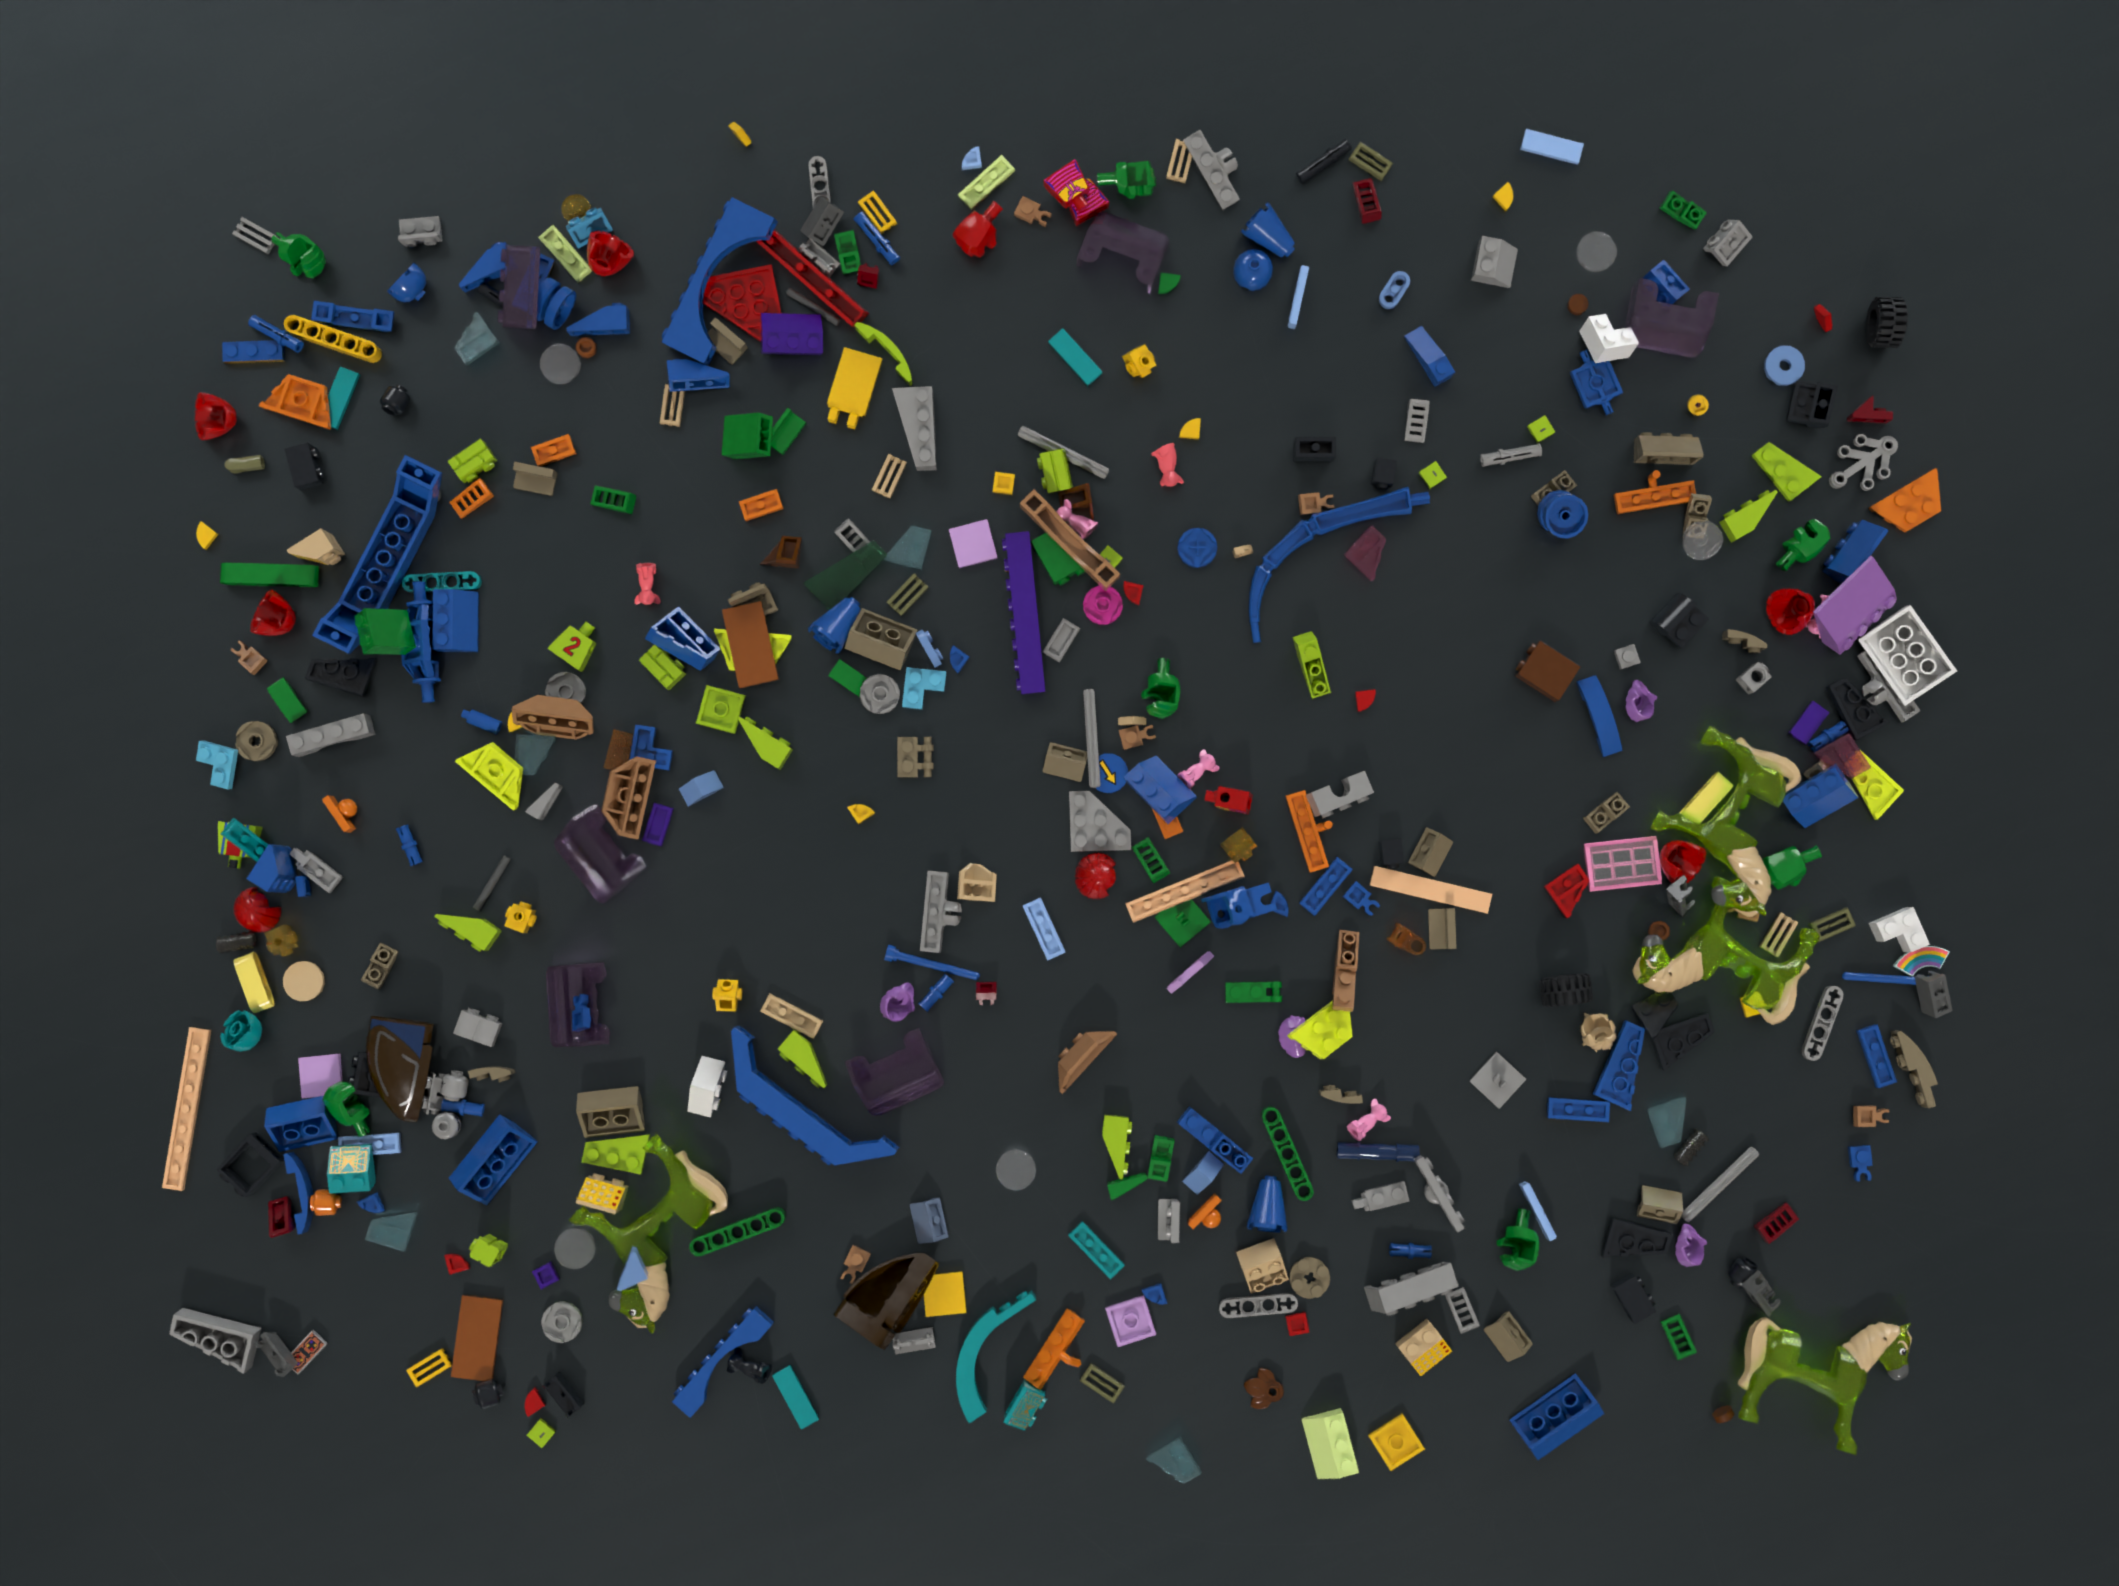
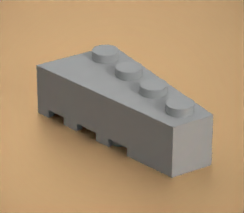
M932 386L892 388L917 471L937 470Z
M1441 1262L1419 1269L1417 1275L1414 1272L1401 1275L1398 1281L1397 1279L1385 1280L1381 1282L1382 1286L1376 1288L1369 1285L1364 1287L1371 1311L1385 1313L1389 1316L1398 1313L1400 1308L1405 1307V1309L1415 1307L1417 1305L1416 1302L1421 1300L1423 1302L1435 1299L1434 1296L1437 1294L1446 1295L1452 1293V1289L1459 1286L1451 1263Z
M182 1308L173 1315L169 1334L192 1347L196 1346L204 1350L203 1353L219 1358L222 1363L228 1366L232 1365L238 1369L237 1371L244 1374L253 1366L257 1349L254 1342L259 1340L261 1328Z

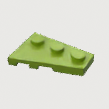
M1770 442L1751 455L1788 502L1822 477Z
M650 1134L586 1142L581 1162L641 1175Z

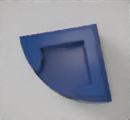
M953 645L950 651V662L953 669L959 673L970 657Z
M1275 891L1270 903L1276 904L1277 910L1273 912L1287 917L1289 912L1287 901L1281 893Z
M377 1192L357 1201L358 1205L368 1212L381 1213L385 1211Z
M1161 1283L1142 1289L1144 1296L1151 1302L1167 1304Z

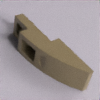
M1898 1030L1891 1031L1890 1041L1893 1048H1896L1898 1055L1896 1056L1897 1064L1902 1070L1911 1071L1910 1080L1916 1087L1917 1093L1915 1096L1918 1104L1924 1108L1935 1107L1936 1104L1930 1086L1937 1085L1938 1083L1928 1060L1919 1047L1906 1034Z

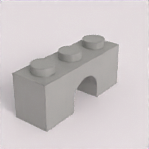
M1365 770L1341 780L1344 786V793L1341 797L1334 795L1329 785L1306 794L1314 816L1321 815L1322 818L1334 814V809L1339 808L1342 811L1351 807L1350 803L1357 800L1358 803L1368 800V795L1374 793Z

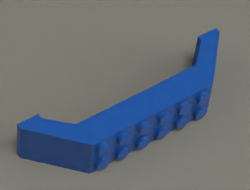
M407 455L403 457L396 471L397 477L393 496L338 603L324 618L321 617L312 635L348 654L360 644L358 629L355 625V616L365 608L388 609L435 517L442 473Z
M740 1025L732 1029L737 1092L740 1093L739 1097L748 1104L752 1102L756 1105L755 1109L764 1116L768 1114L772 1117V1122L779 1128L785 1127L789 1130L788 1135L797 1141L800 1139L806 1143L804 1147L810 1152L814 1153L816 1151L822 1155L820 1159L826 1164L841 1165L891 1156L900 1148L884 1135L881 1139L860 1142L849 1140L757 1070L753 1048L755 1037Z

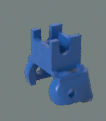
M1269 882L1248 889L1242 886L1201 899L1202 903H1207L1212 922L1219 929L1240 925L1246 922L1248 918L1277 910L1275 903L1268 905L1261 903V897L1272 892ZM1219 910L1223 912L1222 918L1218 916Z

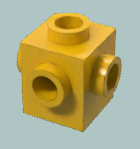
M1145 344L1134 348L1122 356L1128 373L1133 377L1140 375L1143 378L1152 373L1151 368L1156 366L1154 355Z
M522 901L519 904L513 903L506 911L505 917H507L504 926L521 933H528L529 928L535 924L537 918L535 915L536 910L531 909L532 905Z
M718 979L717 987H713L712 994L713 1000L716 1003V1011L737 1012L738 1000H742V988H739L738 980Z

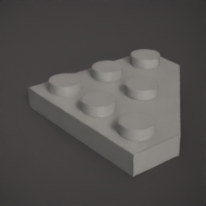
M1069 791L1071 852L1131 850V830L1090 791Z

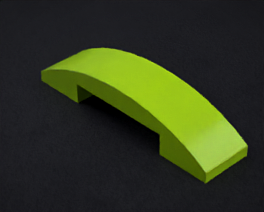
M859 322L854 324L856 330L869 344L876 339L899 363L895 367L896 372L911 386L913 382L908 364L897 346L877 329Z

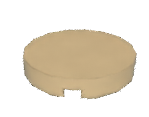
M309 961L292 964L285 971L283 977V987L286 993L297 1001H310L322 992L325 985L323 972L315 963Z

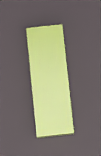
M1002 155L999 156L958 194V197L972 211L1015 172V168Z
M554 225L538 237L577 283L592 272L586 261Z

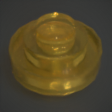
M579 194L566 197L561 206L562 214L567 221L575 217L580 219L591 209L589 201Z

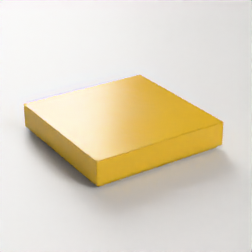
M963 1271L934 1274L924 1293L926 1317L966 1313Z
M1402 1413L1368 1435L1390 1471L1425 1450Z

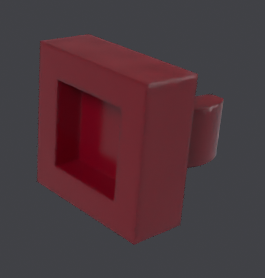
M868 263L859 265L857 285L877 289L879 280L878 266L875 265L874 268L868 267Z
M976 982V1000H979L980 1005H983V1000H990V1004L993 1005L994 1000L997 998V982Z

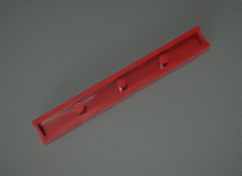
M774 230L770 240L756 241L849 325L855 327L854 324L857 322L862 323L869 313L826 274H823L816 265L802 255L779 232Z

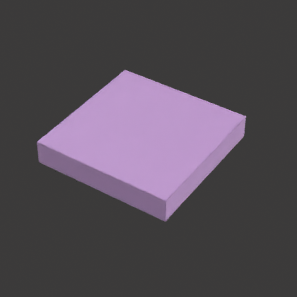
M987 519L949 529L959 568L997 559Z
M341 1053L298 1058L302 1098L323 1096L328 1087L343 1081Z
M1144 1295L1105 1307L1117 1347L1156 1335Z

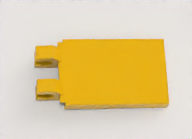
M844 347L827 401L828 407L831 408L827 418L828 422L836 424L840 411L850 413L847 427L856 429L859 416H866L883 361L882 358Z

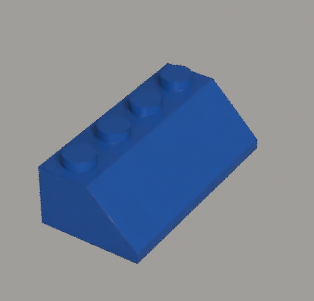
M499 1114L451 1174L449 1180L457 1191L487 1206L536 1145L537 1140L516 1123Z
M1575 1373L1509 1421L1535 1458L1540 1460L1601 1417L1604 1412L1597 1400Z

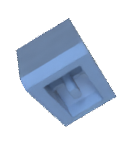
M715 770L693 778L679 788L689 807L724 787Z
M1208 1151L1182 1182L1198 1195L1214 1180L1224 1164Z
M634 1246L631 1248L618 1281L617 1290L619 1291L648 1279V1271L637 1248Z

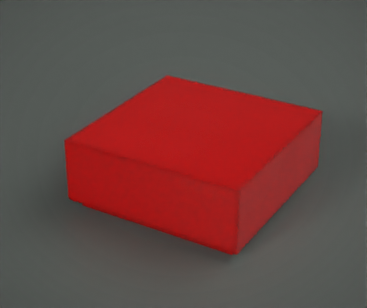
M1305 1311L1285 1315L1289 1336L1309 1333Z

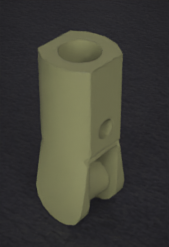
M255 455L228 459L225 462V468L231 473L236 474L264 469L265 463L263 456Z

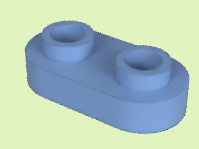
M1397 271L1391 276L1379 295V303L1383 308L1392 309L1398 304L1410 285V277L1407 273ZM1396 281H1402L1403 285L1398 286ZM1385 297H1391L1392 302H1387Z
M923 629L916 632L934 667L936 668L941 665L940 660L943 657L938 648L933 649L931 645L933 639L929 632H924Z

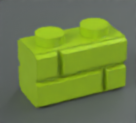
M481 438L448 460L454 472L464 483L475 481L480 472L491 470L495 466L494 463L497 462L496 457Z
M1065 448L1040 453L1037 463L1039 470L1043 469L1044 477L1041 478L1043 489H1047V492L1051 493L1072 488L1073 484Z
M653 645L639 661L667 690H670L686 675L683 671L685 666L678 659L673 661L669 656L670 653Z
M491 1234L484 1237L479 1236L478 1239H474L469 1248L471 1250L470 1257L476 1261L481 1260L482 1264L490 1267L501 1261L508 1248V1244L502 1240H497Z

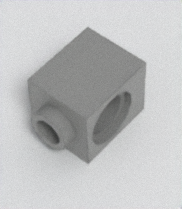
M1756 662L1735 680L1748 694H1751L1758 690L1772 676L1769 674L1770 670L1766 665ZM1752 672L1758 674L1759 679L1757 682L1752 680Z

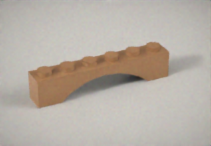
M1035 489L1020 502V508L1105 591L1120 578V573L1091 548Z

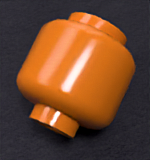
M329 1189L316 1190L310 1198L311 1211H314L317 1216L335 1215L337 1209L342 1206L341 1195L329 1193Z

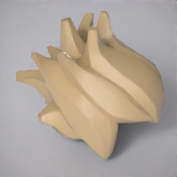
M1584 1013V1022L1580 1025L1582 1045L1590 1046L1595 1052L1601 1049L1610 1050L1613 1041L1616 1039V1027L1613 1021L1608 1019L1607 1014Z

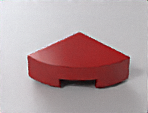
M1820 304L1815 306V315L1825 332L1832 330L1831 313Z
M1124 581L1123 588L1126 597L1132 603L1139 605L1143 585Z
M1376 689L1355 692L1357 712L1367 709L1373 703Z
M457 1254L444 1255L449 1275L470 1269L469 1263L462 1256Z
M536 1388L530 1391L525 1400V1412L528 1417L546 1405Z

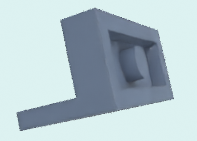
M940 1197L910 1204L919 1244L948 1238Z

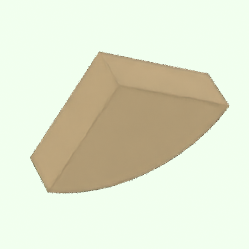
M1244 545L1234 548L1232 552L1234 558L1252 554L1253 549L1252 545Z
M1139 716L1118 718V725H1146V718Z

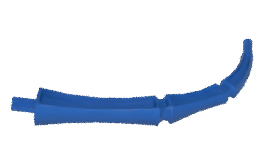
M1404 487L1361 502L1312 514L1311 518L1307 521L1301 519L1279 543L1262 557V564L1255 568L1249 593V620L1253 643L1261 642L1258 624L1260 622V607L1266 585L1272 576L1271 571L1277 569L1287 556L1301 545L1313 540L1316 534L1323 535L1340 527L1363 520L1411 514L1412 506L1430 504L1429 492L1410 494L1409 487Z

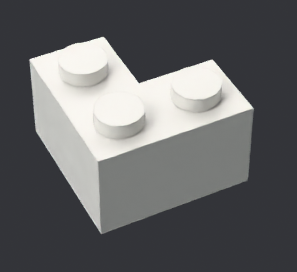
M1606 314L1589 316L1579 331L1595 363L1629 358L1639 344L1631 327L1614 330Z
M1914 907L1902 908L1869 923L1877 942H1885L1897 937L1903 952H1914L1930 945Z
M705 1056L701 1057L690 1085L687 1112L711 1117L713 1111L718 1110L720 1098L717 1097L720 1096L722 1089L720 1083L725 1082L727 1071L724 1070L725 1061Z

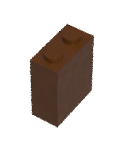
M1542 641L1536 644L1532 643L1526 652L1529 655L1525 661L1521 660L1515 670L1518 672L1515 677L1552 701L1557 702L1579 671L1580 666Z

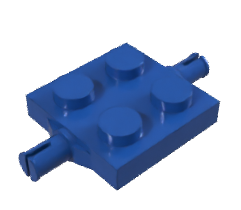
M1588 350L1580 352L1579 354L1584 364L1580 368L1571 371L1570 375L1584 408L1602 405L1605 415L1613 413L1614 411L1609 401L1623 394V390L1611 362L1595 363L1594 360H1591Z

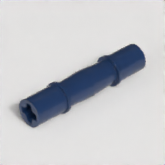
M1337 1142L1336 1154L1337 1159L1360 1160L1361 1158L1395 1160L1398 1162L1414 1161V1158L1419 1156L1420 1151L1419 1145Z

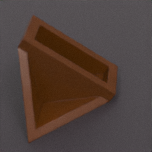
M1089 483L1058 492L1060 507L1064 506V500L1068 499L1071 502L1073 514L1085 516L1094 521Z
M782 536L780 542L759 565L799 569L802 538Z

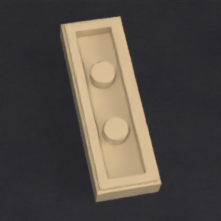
M769 993L760 1011L812 1039H815L823 1023V1020Z

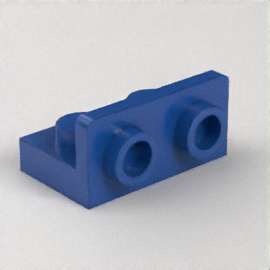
M1665 260L1661 261L1640 280L1665 310L1690 290Z

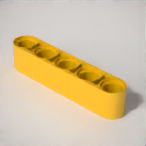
M290 315L284 320V328L297 338L371 363L378 362L382 357L381 349L369 340L296 315ZM299 322V327L296 330H292V326ZM318 329V333L315 336H311L312 330ZM333 335H336V340L333 343H330V338ZM355 341L354 348L348 349V345ZM370 348H374L373 354L367 356V351Z

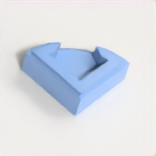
M979 146L972 148L965 155L962 161V170L982 168Z

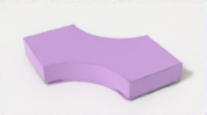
M1207 951L1167 986V990L1172 994L1204 967L1214 955Z

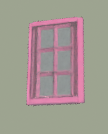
M1656 836L1584 844L1586 872L1590 880L1588 883L1589 892L1662 884Z

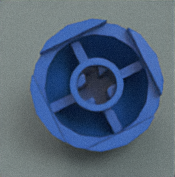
M1250 249L1241 253L1236 259L1233 268L1234 279L1238 285L1251 291L1260 290L1265 287L1273 273L1271 259L1266 253L1257 249Z
M413 263L387 292L396 300L404 303L411 302L414 299L418 301L426 293L423 290L427 284L426 276L421 268Z

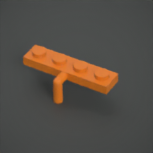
M1655 470L1648 475L1649 488L1615 493L1613 495L1617 514L1687 503L1691 493L1696 494L1694 480L1657 486L1656 479L1661 474L1658 470Z
M1305 790L1285 796L1309 873L1329 867L1318 832L1330 829L1333 825L1332 822L1315 823Z
M1066 1309L1023 1378L1041 1390L1060 1359L1068 1365L1080 1367L1081 1361L1070 1357L1065 1352L1085 1320L1072 1310Z

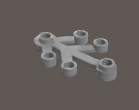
M1864 434L1855 436L1853 439L1855 446L1877 448L1871 453L1853 450L1847 445L1838 448L1837 455L1840 458L1849 457L1860 460L1843 472L1833 473L1829 477L1831 487L1835 489L1843 487L1847 483V478L1865 467L1860 487L1864 491L1872 489L1874 487L1872 476L1875 459L1881 456V463L1876 475L1881 480L1888 478L1891 474L1888 468L1890 455L1894 454L1898 448L1896 439L1891 436H1884L1880 440L1867 438ZM1858 437L1863 439L1862 444L1858 443ZM1886 442L1890 443V449L1886 448ZM1841 449H1845L1847 454L1843 455ZM1881 470L1886 471V476L1881 475ZM1837 476L1842 478L1841 483L1837 481ZM1865 481L1870 483L1869 488L1865 486Z

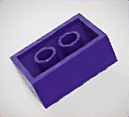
M761 313V354H823L821 315Z

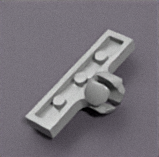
M1201 130L1183 140L1185 146L1222 211L1238 202L1240 198L1228 179L1229 173L1237 169V160L1233 158L1226 163L1224 162L1232 157L1233 153L1231 150L1224 148L1219 152H1213Z
M1865 650L1857 655L1871 677L1870 682L1865 684L1862 689L1863 696L1870 692L1874 694L1866 699L1870 704L1878 705L1887 701L1901 722L1907 721L1920 712L1914 700L1906 706L1903 705Z
M927 872L920 951L941 953L944 927L946 925L956 926L960 923L961 916H952L951 911L962 912L961 904L947 900L949 873Z
M1420 1155L1414 1158L1415 1163L1427 1182L1424 1187V1195L1427 1200L1441 1206L1456 1232L1465 1229L1462 1225L1465 1222L1459 1211L1455 1212L1452 1207L1454 1202L1449 1195L1448 1186L1441 1181L1438 1175L1434 1176L1431 1171L1434 1167L1428 1157L1424 1159Z

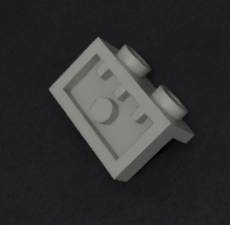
M439 216L399 220L400 236H398V241L402 245L415 247L421 243L435 245L436 242H442L441 219Z
M1726 220L1721 224L1717 233L1708 239L1703 249L1705 252H1712L1722 266H1728L1753 236L1740 220Z
M1179 1199L1158 1200V1240H1170L1171 1243H1179Z

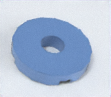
M1791 346L1774 348L1764 361V371L1767 378L1779 386H1788L1795 383L1802 377L1805 370L1803 355ZM1781 361H1786L1789 364L1787 371L1780 368Z

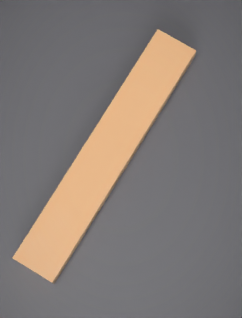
M1236 858L1125 903L1134 923L1243 879L1245 876Z
M1378 866L1373 868L1369 885L1488 914L1492 898L1490 893Z

